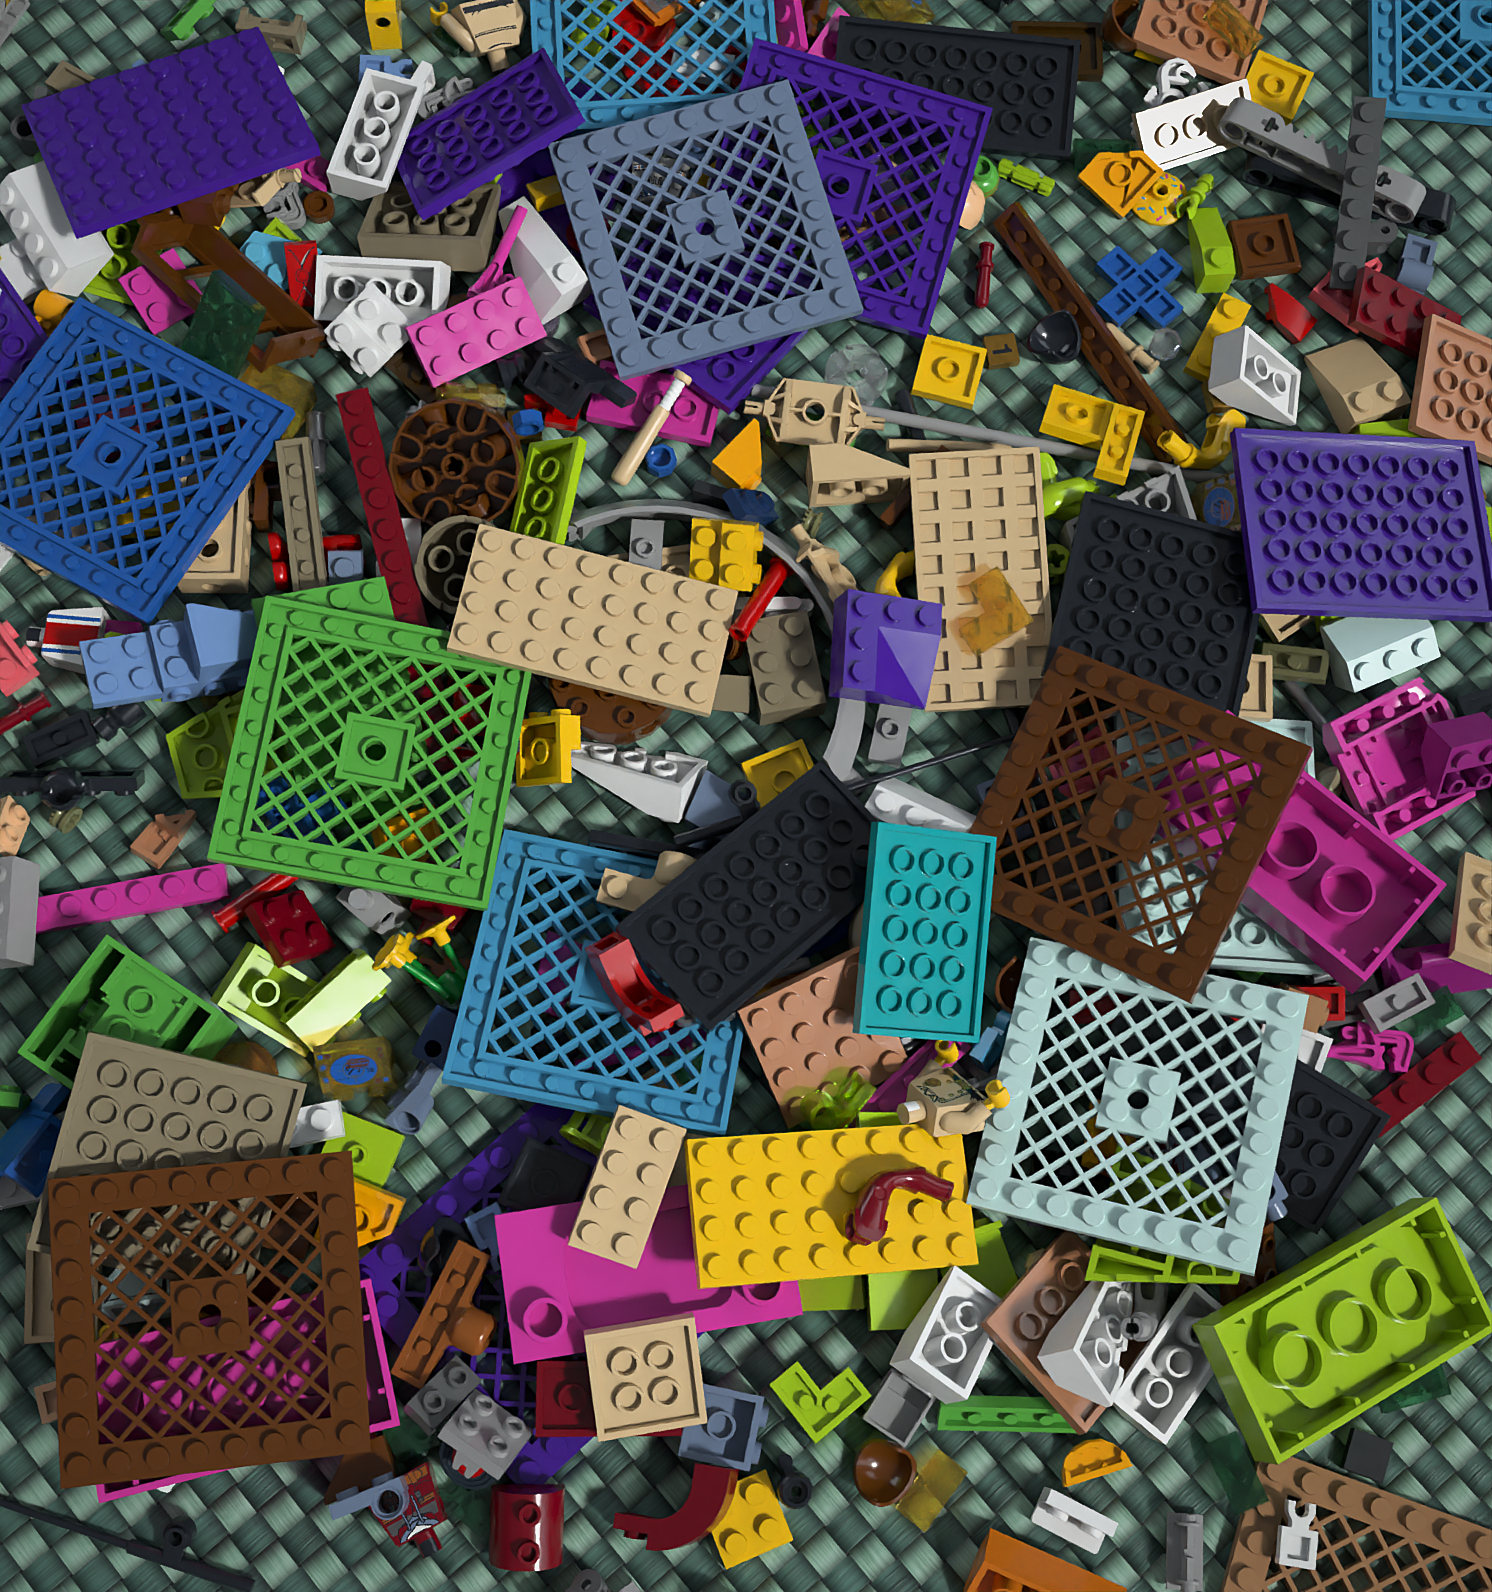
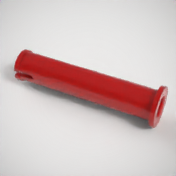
M778 556L770 560V568L728 630L729 634L737 641L745 642L748 639L749 634L785 579L794 573Z
M271 873L217 912L212 910L211 914L227 934L229 933L228 928L247 916L245 910L251 903L274 897L299 878Z

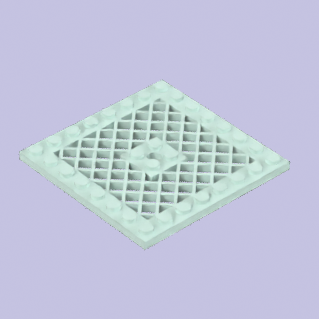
M1031 937L996 1078L1001 1081L1003 1087H1006L1010 1095V1101L1004 1108L993 1107L990 1110L992 1114L986 1119L966 1204L974 1208L1254 1276L1309 995L1206 974L1193 1003L1190 1004L1064 944ZM1057 980L1065 982L1056 988ZM1080 985L1100 990L1087 996ZM1074 987L1082 1001L1066 1009L1058 996ZM1115 993L1133 996V998L1122 1004ZM1108 995L1117 1008L1101 1017L1093 1003ZM1150 1000L1169 1005L1157 1011ZM1052 1001H1054L1061 1013L1048 1021ZM1143 1002L1151 1016L1136 1024L1127 1011ZM1087 1007L1095 1021L1080 1029L1072 1016ZM1185 1008L1204 1012L1192 1019ZM1178 1010L1186 1023L1171 1032L1162 1018ZM1122 1015L1130 1028L1115 1037L1106 1023ZM1220 1015L1240 1020L1227 1026ZM1213 1017L1222 1031L1206 1040L1198 1025ZM1067 1020L1074 1034L1059 1042L1051 1028ZM1156 1022L1165 1036L1150 1045L1141 1031ZM1256 1023L1266 1025L1264 1034L1262 1033V1031ZM1248 1024L1257 1039L1242 1047L1233 1033ZM1101 1027L1109 1041L1093 1050L1085 1036ZM1192 1030L1200 1044L1185 1052L1176 1038ZM1046 1033L1054 1046L1040 1054ZM1135 1035L1144 1049L1128 1057L1120 1043ZM1227 1038L1236 1052L1220 1060L1211 1046ZM1080 1040L1088 1054L1072 1063L1064 1049ZM1171 1043L1179 1057L1163 1065L1155 1051ZM1261 1046L1256 1068L1247 1054ZM1115 1048L1121 1059L1110 1057L1107 1070L1099 1056ZM1205 1050L1214 1062V1065L1199 1073L1190 1059ZM1059 1053L1067 1067L1051 1076L1043 1062ZM1149 1055L1156 1067L1137 1062ZM1241 1058L1250 1073L1235 1081L1226 1069V1066ZM1093 1060L1102 1074L1085 1083L1077 1069ZM1184 1063L1193 1078L1179 1086L1181 1073L1171 1070ZM1038 1065L1046 1079L1032 1087ZM1220 1071L1229 1086L1213 1094L1204 1080ZM1072 1073L1081 1087L1064 1096L1056 1082ZM1255 1079L1249 1102L1240 1087ZM1105 1082L1099 1104L1091 1090ZM1198 1084L1207 1096V1099L1192 1107L1183 1092ZM1051 1086L1059 1100L1043 1109L1035 1095ZM1234 1092L1243 1107L1228 1116L1219 1100ZM1132 1093H1144L1149 1099L1147 1106L1143 1109L1132 1108L1128 1103V1098ZM1086 1094L1094 1108L1078 1117L1069 1103ZM1177 1097L1186 1112L1172 1120ZM1030 1099L1038 1113L1025 1120ZM1213 1105L1222 1120L1206 1129L1197 1114ZM1065 1107L1073 1121L1056 1130L1048 1116ZM1248 1113L1242 1136L1233 1122ZM1097 1116L1095 1127L1105 1131L1091 1138L1083 1124ZM1191 1118L1201 1133L1185 1142L1175 1127ZM1043 1119L1052 1134L1035 1143L1027 1129ZM1227 1126L1237 1141L1221 1150L1211 1135ZM1078 1127L1087 1142L1070 1151L1062 1136ZM1170 1131L1179 1146L1163 1155L1155 1142L1167 1144ZM1022 1132L1030 1147L1017 1154ZM1120 1134L1141 1139L1127 1147ZM1113 1136L1122 1151L1106 1160L1097 1145ZM1205 1139L1215 1154L1199 1164L1189 1148ZM1057 1141L1065 1155L1048 1164L1040 1150ZM1148 1144L1158 1159L1141 1168L1132 1153ZM1241 1148L1235 1171L1226 1156ZM1092 1149L1100 1164L1084 1173L1075 1158ZM1184 1152L1193 1168L1177 1177L1168 1161ZM1035 1153L1044 1168L1027 1178L1019 1163ZM1127 1157L1136 1172L1119 1181L1110 1166ZM1220 1160L1230 1176L1213 1185L1204 1169ZM1070 1162L1079 1177L1062 1186L1053 1171ZM1162 1165L1172 1181L1156 1190L1146 1174ZM1013 1166L1022 1180L1011 1178ZM1105 1170L1114 1185L1098 1195L1089 1179ZM1199 1174L1208 1189L1191 1198L1182 1183ZM1049 1175L1057 1188L1036 1184L1035 1182ZM1141 1178L1150 1194L1134 1203L1124 1188ZM1234 1182L1228 1207L1218 1191ZM1084 1183L1092 1197L1069 1191ZM1177 1187L1186 1203L1170 1212L1160 1196ZM1120 1192L1127 1205L1105 1199ZM1213 1195L1223 1211L1206 1220L1197 1204ZM1155 1200L1163 1214L1140 1208ZM1191 1209L1200 1223L1178 1218L1177 1216ZM1227 1217L1225 1229L1213 1226Z

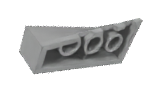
M1179 465L1160 477H1154L1144 482L1142 486L1116 497V499L1197 520ZM1078 516L1067 521L1058 536L1060 544L1068 549L1069 553Z

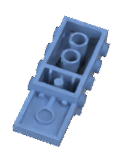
M190 603L185 606L184 621L162 620L149 626V631L80 641L79 649L93 709L160 698L162 703L171 701L181 702L190 698L217 696L244 689L258 633L253 610L241 612L240 610H227Z

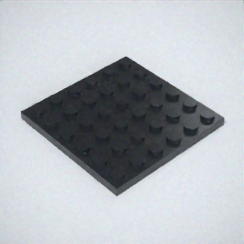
M1085 491L1040 676H1045L1060 645L1224 712L1228 709L1235 716L1239 717L1260 614L1252 613L1242 532Z

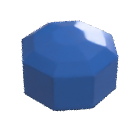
M524 409L512 416L514 431L518 435H536L544 429L541 411Z
M663 443L651 446L645 455L648 472L659 478L671 475L677 465L674 449Z

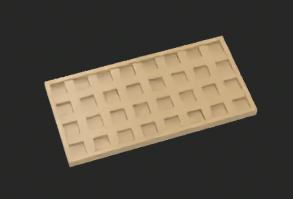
M1039 447L909 454L917 600L942 604L941 638L924 713L1030 707L1044 678L1040 675L1052 629Z
M479 523L447 645V652L709 718L738 591Z

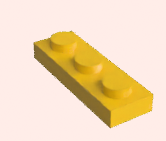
M1223 292L1183 372L1202 382L1209 380L1214 337L1241 327L1251 305Z
M1114 403L1093 477L1124 486L1145 411Z

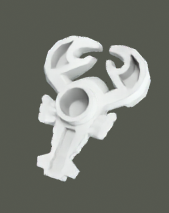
M1174 58L1167 60L1159 67L1156 75L1159 94H1157L1156 86H1152L1144 97V102L1149 108L1185 97L1180 90L1170 88V84L1185 85L1189 83V80L1183 78L1180 73H1184L1192 79L1195 78V70L1187 60ZM1203 82L1197 84L1200 92L1209 89ZM1192 88L1190 95L1196 94L1197 90ZM1132 121L1130 124L1132 128L1131 135L1137 141Z

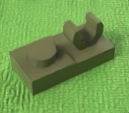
M1264 643L1262 655H1272V679L1325 685L1330 661V650Z

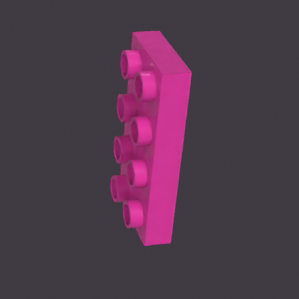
M1227 709V711H1226L1227 713L1234 715L1232 712H1230V711ZM1198 741L1194 745L1193 750L1205 747L1208 744ZM1220 750L1225 764L1240 759L1237 756ZM1215 752L1197 758L1202 773L1220 766ZM1192 761L1174 767L1179 782L1197 775ZM1253 763L1256 774L1259 776L1262 767ZM1247 765L1229 771L1234 786L1253 780ZM1303 770L1241 903L1353 994L1367 981L1447 884ZM1170 774L1160 782L1155 790L1173 784ZM1224 774L1205 781L1210 795L1229 789ZM1200 783L1182 789L1187 804L1205 798ZM1252 789L1237 794L1242 808ZM1176 792L1161 797L1171 803L1168 811L1181 807ZM1232 796L1214 803L1219 818L1237 812ZM1208 805L1190 812L1196 827L1214 820ZM1185 814L1167 821L1172 836L1190 829ZM1237 820L1222 825L1227 839ZM1161 824L1157 834L1165 839L1167 837ZM1217 828L1199 834L1204 849L1222 843ZM1193 837L1175 843L1178 851L1185 857L1199 852ZM1222 852L1207 857L1212 871ZM1202 859L1192 862L1206 873Z

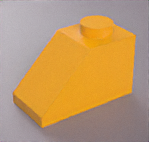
M755 418L712 461L711 475L728 489L755 490L762 480L759 421Z

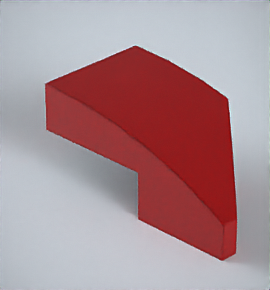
M1273 283L1268 284L1264 288V293L1268 294L1269 303L1266 321L1273 320V323L1293 345L1299 343L1318 320L1283 289Z

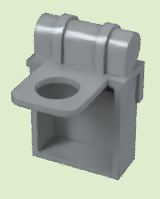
M890 1367L879 1384L881 1387L861 1418L897 1443L906 1447L930 1407L938 1399L899 1370Z

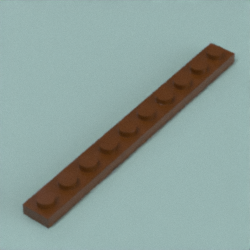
M1014 202L993 222L994 226L1054 311L1065 309L1071 312L1081 332L1080 349L1119 404L1145 411L1140 429L1141 436L1160 462L1173 464L1174 459L1157 445L1159 436L1164 431L1169 432V430H1173L1185 443L1188 444L1189 441L1021 203Z

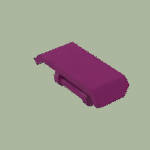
M1450 943L1392 950L1380 964L1386 989L1413 974L1419 973L1432 997L1492 989V975L1448 958Z

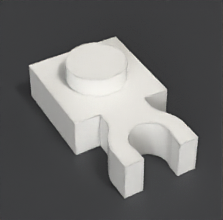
M1285 1499L1284 1511L1288 1518V1526L1278 1525L1275 1563L1315 1570L1318 1532L1309 1530V1525L1315 1517L1316 1504L1305 1502L1304 1514L1297 1516L1295 1513L1296 1501Z

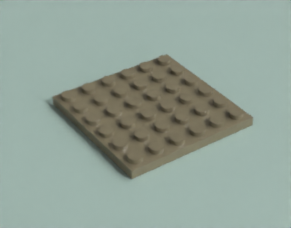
M89 1031L26 1249L51 1254L48 1179L287 1157L307 1082ZM276 1195L266 1197L274 1203ZM257 1197L231 1199L229 1201L240 1211L244 1212ZM218 1201L190 1204L206 1216ZM260 1201L247 1217L264 1229L268 1225L272 1209ZM223 1204L210 1221L226 1233L239 1217ZM180 1205L152 1208L168 1220ZM142 1208L114 1212L129 1224ZM185 1208L172 1225L188 1237L201 1221ZM103 1212L90 1213L91 1226ZM147 1212L135 1225L134 1229L147 1240H150L162 1227V1224ZM108 1216L95 1232L111 1244L124 1228ZM243 1221L230 1238L246 1250L259 1234ZM205 1225L192 1241L208 1254L221 1238ZM167 1229L154 1245L166 1256L170 1257L183 1242ZM128 1233L115 1249L129 1261H132L144 1245ZM91 1238L92 1263L94 1264L105 1249ZM264 1238L250 1253L257 1261ZM225 1242L212 1258L228 1271L241 1255ZM187 1246L174 1262L190 1275L203 1259ZM148 1250L135 1266L146 1275L154 1276L164 1262ZM111 1254L101 1264L102 1266L116 1269H125V1266ZM245 1259L233 1274L247 1273V1286L249 1287L252 1283L256 1267ZM207 1263L194 1278L222 1275ZM170 1267L160 1277L172 1281L184 1280Z

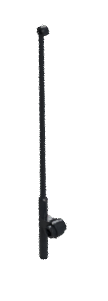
M1017 732L845 786L850 791L858 790L1012 741ZM736 780L729 787L728 797L736 805L739 816L673 836L676 848L679 849L733 832L760 809L757 810L755 804L757 790L754 784L747 780ZM741 788L746 789V796L743 799L738 796Z
M0 1497V1507L125 1549L127 1554L239 1592H252L256 1580L185 1556L187 1547L197 1534L196 1524L190 1517L178 1516L171 1520L163 1533L166 1545L162 1549L136 1539L127 1540Z

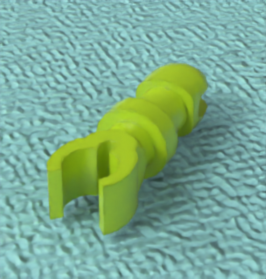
M1212 174L1201 175L1196 181V187L1190 188L1187 197L1181 199L1176 204L1178 218H1181V214L1186 211L1189 220L1195 217L1198 205H1201L1206 198L1205 193L1210 192L1214 187L1215 182L1213 181L1214 177Z

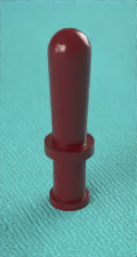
M981 242L979 244L980 258L975 267L978 274L974 294V304L979 309L985 308L989 303L990 274L994 270L992 252L995 248V245L991 242Z
M40 693V696L26 704L19 703L17 709L0 717V736L24 720L27 722L31 721V716L41 710L52 707L45 693Z

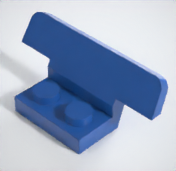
M49 1083L45 1085L0 1139V1178L2 1176L8 1177L35 1198H38L43 1192L63 1123L53 1115V1112L71 1091L62 1084Z

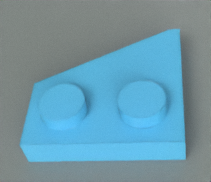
M254 231L240 248V251L289 294L283 243L295 241ZM317 248L318 255H321L323 251Z

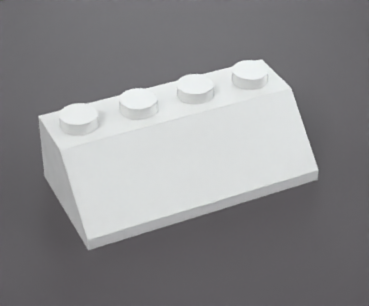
M366 68L326 172L332 193L363 201L387 192L426 89L425 83Z
M44 161L9 173L1 182L0 211L48 290L78 297L114 255L102 233L99 231L76 239Z
M317 255L314 319L333 321L372 282L413 324L446 309L449 301L451 267L441 261Z
M1196 1283L1187 1284L1156 1329L1152 1338L1123 1377L1122 1384L1113 1402V1406L1121 1416L1148 1438L1164 1445L1167 1444L1214 1374L1192 1324L1223 1306Z

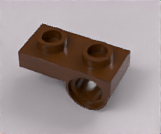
M264 460L251 478V489L255 491L254 501L249 503L250 521L255 522L259 533L273 532L274 501H282L280 482L276 485H269L272 479L279 478L278 462Z

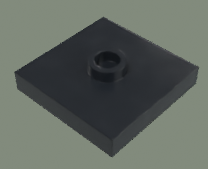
M527 1136L497 1202L516 1211L574 1203L592 1165Z

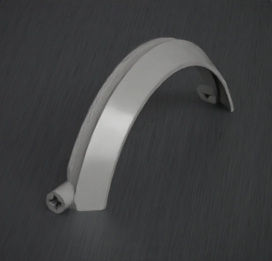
M627 500L603 504L582 511L573 506L566 539L569 542L577 538L583 540L593 527L632 519H668L692 522L693 517L736 519L730 512L712 506L679 500ZM759 525V531L764 533L762 550L773 557L778 556L794 571L793 574L809 589L816 599L832 634L834 602L828 595L830 589L824 580H820L813 573L811 564L806 559H802L799 563L795 561L798 554L795 549ZM839 698L835 727L822 759L844 785L865 779L852 767L861 740L865 718V702ZM868 786L851 792L858 799Z

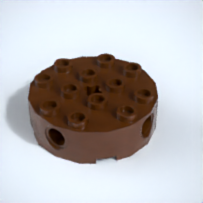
M453 397L426 404L404 420L393 441L388 468L395 494L409 513L422 522L434 526L438 522L452 516H473L490 522L509 507L521 487L525 460L519 436L504 415L482 401ZM455 459L462 460L464 465L461 467V471L459 468L453 469L451 467V463ZM464 528V529L456 530V531H454V532H462V531H464V530H466V529H474V528Z
M548 677L550 696L556 709H570L571 715L580 716L581 737L591 741L612 743V745H628L651 736L669 719L673 711L672 708Z

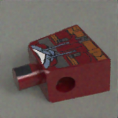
M431 1461L425 1462L404 1474L409 1487V1505L401 1515L391 1520H383L374 1514L397 1547L413 1539L423 1559L443 1548L433 1527L448 1519ZM386 1490L381 1497L383 1508L390 1512L397 1510L400 1502L398 1495L392 1490Z

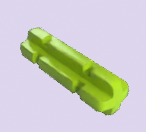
M1002 158L999 162L997 170L1000 177L1004 179L1010 177L1012 178L1011 182L1032 191L1036 188L1038 189L1037 193L1049 196L1055 185L1054 179L1045 175L1043 178L1039 177L1040 173L1020 164L1014 166V162L1006 158Z

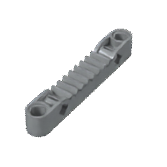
M1237 97L1230 102L1218 124L1219 134L1223 138L1341 195L1346 151L1341 155L1338 154V146L1336 145L1327 149L1326 140H1322L1318 144L1315 143L1314 134L1307 139L1304 138L1303 129L1294 133L1293 124L1290 123L1285 127V122L1279 114L1249 99ZM1272 122L1271 128H1268L1269 123ZM1380 165L1377 170L1372 211L1398 223H1410L1416 216L1426 196V188L1417 180L1390 167ZM1381 176H1384L1383 181L1380 182L1379 180Z

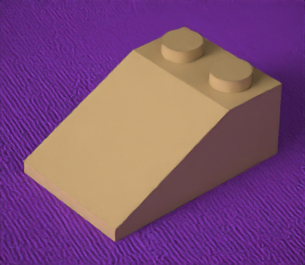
M1362 337L1307 355L1304 358L1341 434H1352L1358 424L1398 420L1412 403L1397 373Z
M821 441L815 445H809L805 472L809 507L893 502L908 485L911 475L910 469L843 443L833 444L830 441Z

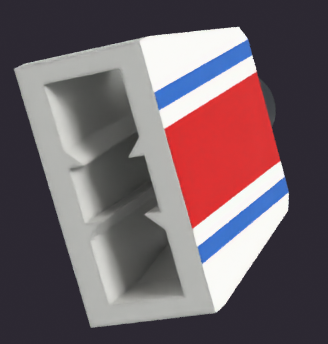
M103 607L52 610L48 613L45 628H28L26 643L30 647H41L42 657L50 665L85 674L79 642L104 638L106 621L111 620Z

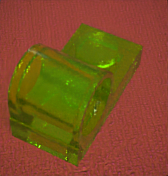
M855 1070L851 1077L846 1078L841 1083L838 1093L834 1098L822 1090H813L803 1097L800 1110L815 1131L846 1129L877 1089L865 1076ZM827 1107L822 1115L815 1116L820 1108Z

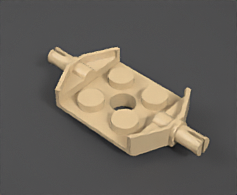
M281 168L239 183L238 190L234 191L231 198L230 208L266 205L276 192L284 187L285 183L300 182L302 179L300 169L285 170Z
M783 378L771 397L765 400V403L745 401L744 414L762 415L765 417L777 445H779V442L809 446L821 441H830L833 444L843 443L851 446L861 430L873 429L884 431L885 417L866 416L867 412H863L856 390L852 386ZM812 405H818L823 409L824 416L818 421H812L806 416L807 408Z
M798 524L790 530V533H792L800 545L795 561L799 563L802 559L810 560L813 573L820 580H824L830 589L828 595L833 602L847 589L858 590L851 572L839 562L840 554L837 549L826 547L817 542L816 539H811L802 524Z

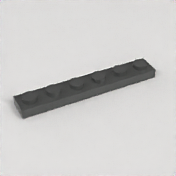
M1361 96L1353 98L1328 289L1354 291L1357 270L1365 266L1387 98Z

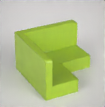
M796 1361L779 1377L768 1384L815 1444L871 1397V1394L849 1367H846L822 1389H819L799 1362Z

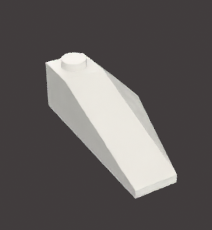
M525 196L498 211L504 234L516 205H520L528 210L509 252L515 278L521 276L540 321L544 325L585 300L591 294L589 278L576 259Z
M581 741V750L571 751V765L574 769L646 814L659 817L660 820L669 823H679L687 814L708 764L706 760L678 752L666 751L665 757L646 755V749L635 747V751L620 752L611 744Z
M1091 1281L1049 1332L1037 1358L1057 1386L1104 1407L1112 1406L1123 1381L1124 1369L1119 1366L1121 1352L1127 1351L1128 1339L1123 1337L1120 1325L1123 1319L1130 1317L1132 1314L1134 1282Z

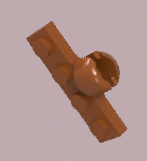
M458 1240L390 1372L391 1374L421 1390L429 1382L448 1346H454L471 1356L481 1355L493 1338L497 1321L494 1316L475 1307L472 1303V1297L493 1256L463 1240Z

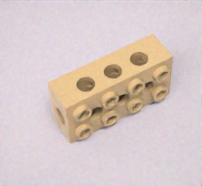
M181 456V466L195 463L193 456ZM200 456L201 461L217 458V456ZM212 470L204 472L205 480ZM197 474L181 478L183 488L199 484ZM251 480L177 586L182 593H248L252 521L249 518V503L253 501L254 491L251 489ZM194 496L185 498L187 505L190 503Z

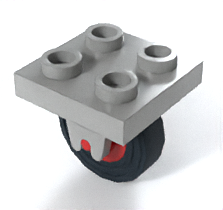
M474 1389L438 1435L443 1440L439 1451L440 1464L445 1474L455 1484L472 1490L486 1488L496 1479L499 1480L527 1443L534 1430L524 1424L521 1419L513 1416L496 1404L490 1397Z

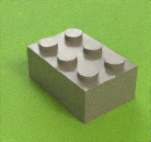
M807 610L760 618L745 641L744 647L759 725L824 715L827 702Z

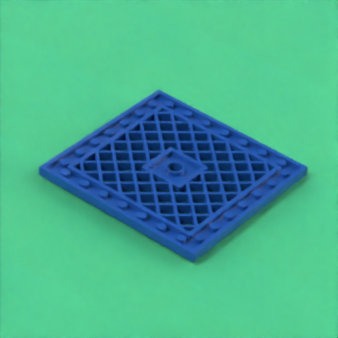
M79 297L0 403V465H3V469L0 470V481L5 480L7 490L0 491V502L9 500L11 508L10 510L0 504V545L149 626L275 445V441L279 440L293 420L296 413L292 407ZM107 350L117 355V357L109 359ZM100 352L102 361L86 364V355ZM78 361L79 366L72 368V367L75 365V363ZM134 365L144 369V371L135 373ZM127 366L128 375L112 377V369ZM104 372V381L90 384L89 375ZM82 378L83 386L68 390L66 381ZM160 378L170 383L171 385L162 387ZM153 380L155 389L139 392L138 383ZM59 386L60 392L54 393ZM131 386V395L120 398L116 397L115 389ZM108 391L110 400L94 404L93 395ZM187 393L198 399L188 401ZM180 394L182 403L166 407L165 397ZM85 397L87 406L71 409V400ZM153 400L158 401L159 409L143 412L142 403ZM63 403L64 412L49 415L47 406ZM135 405V415L121 418L119 409ZM214 407L225 413L215 415ZM207 408L209 417L195 421L192 420V411ZM112 411L113 419L105 415H102L101 418L97 420L98 414ZM39 412H41V417L35 419ZM180 414L185 415L186 423L170 427L168 417ZM89 417L91 426L75 429L74 420ZM162 420L163 429L147 432L146 423ZM240 420L245 423L243 427L241 426ZM234 422L235 432L219 434L218 426ZM67 423L68 432L53 435L51 426ZM139 425L140 434L129 427ZM44 428L45 438L30 441V431ZM212 429L213 437L197 441L196 431ZM189 434L190 443L174 447L172 437ZM22 438V443L16 445L19 439ZM85 439L79 447L78 440ZM166 439L168 449L160 450L156 442ZM66 443L71 444L72 452L61 455L56 454L55 446ZM230 444L225 453H223L222 446ZM216 448L217 458L201 461L200 451ZM48 449L49 458L34 461L32 452ZM110 453H121L119 460L115 463L105 462L106 457ZM25 454V464L11 467V457ZM193 454L195 463L181 467L178 466L177 457ZM170 459L172 469L156 473L154 463ZM66 465L70 474L61 476L59 466ZM51 468L53 478L38 482L36 472ZM148 468L149 475L142 476L144 471ZM212 470L205 480L204 472ZM197 474L199 484L183 488L181 478ZM29 475L30 484L15 487L13 478ZM174 480L176 490L160 493L159 483ZM86 481L98 488L87 490ZM78 483L80 493L64 495L63 486ZM147 486L152 487V496L137 499L135 489ZM55 489L57 498L42 502L40 492ZM129 494V502L114 505L113 496L124 501ZM32 495L34 504L19 508L17 498ZM194 496L190 503L187 505L185 498ZM105 497L107 507L92 511L90 501ZM179 501L180 510L164 514V503ZM82 503L84 513L69 517L67 507ZM155 506L157 516L142 520L140 510ZM59 509L61 519L46 523L44 513ZM132 512L134 522L119 526L117 515ZM36 515L38 525L25 517ZM110 519L111 528L95 531L94 521ZM175 522L171 530L168 532L167 524ZM86 524L88 534L72 537L71 527ZM160 526L162 537L146 541L144 530ZM63 530L65 539L52 532ZM137 532L139 543L127 546L122 545L121 536ZM113 538L115 549L100 552L98 542ZM90 544L92 554L79 547ZM156 549L151 558H149L148 551ZM141 553L143 564L127 567L125 557ZM118 559L119 569L110 565L107 561Z

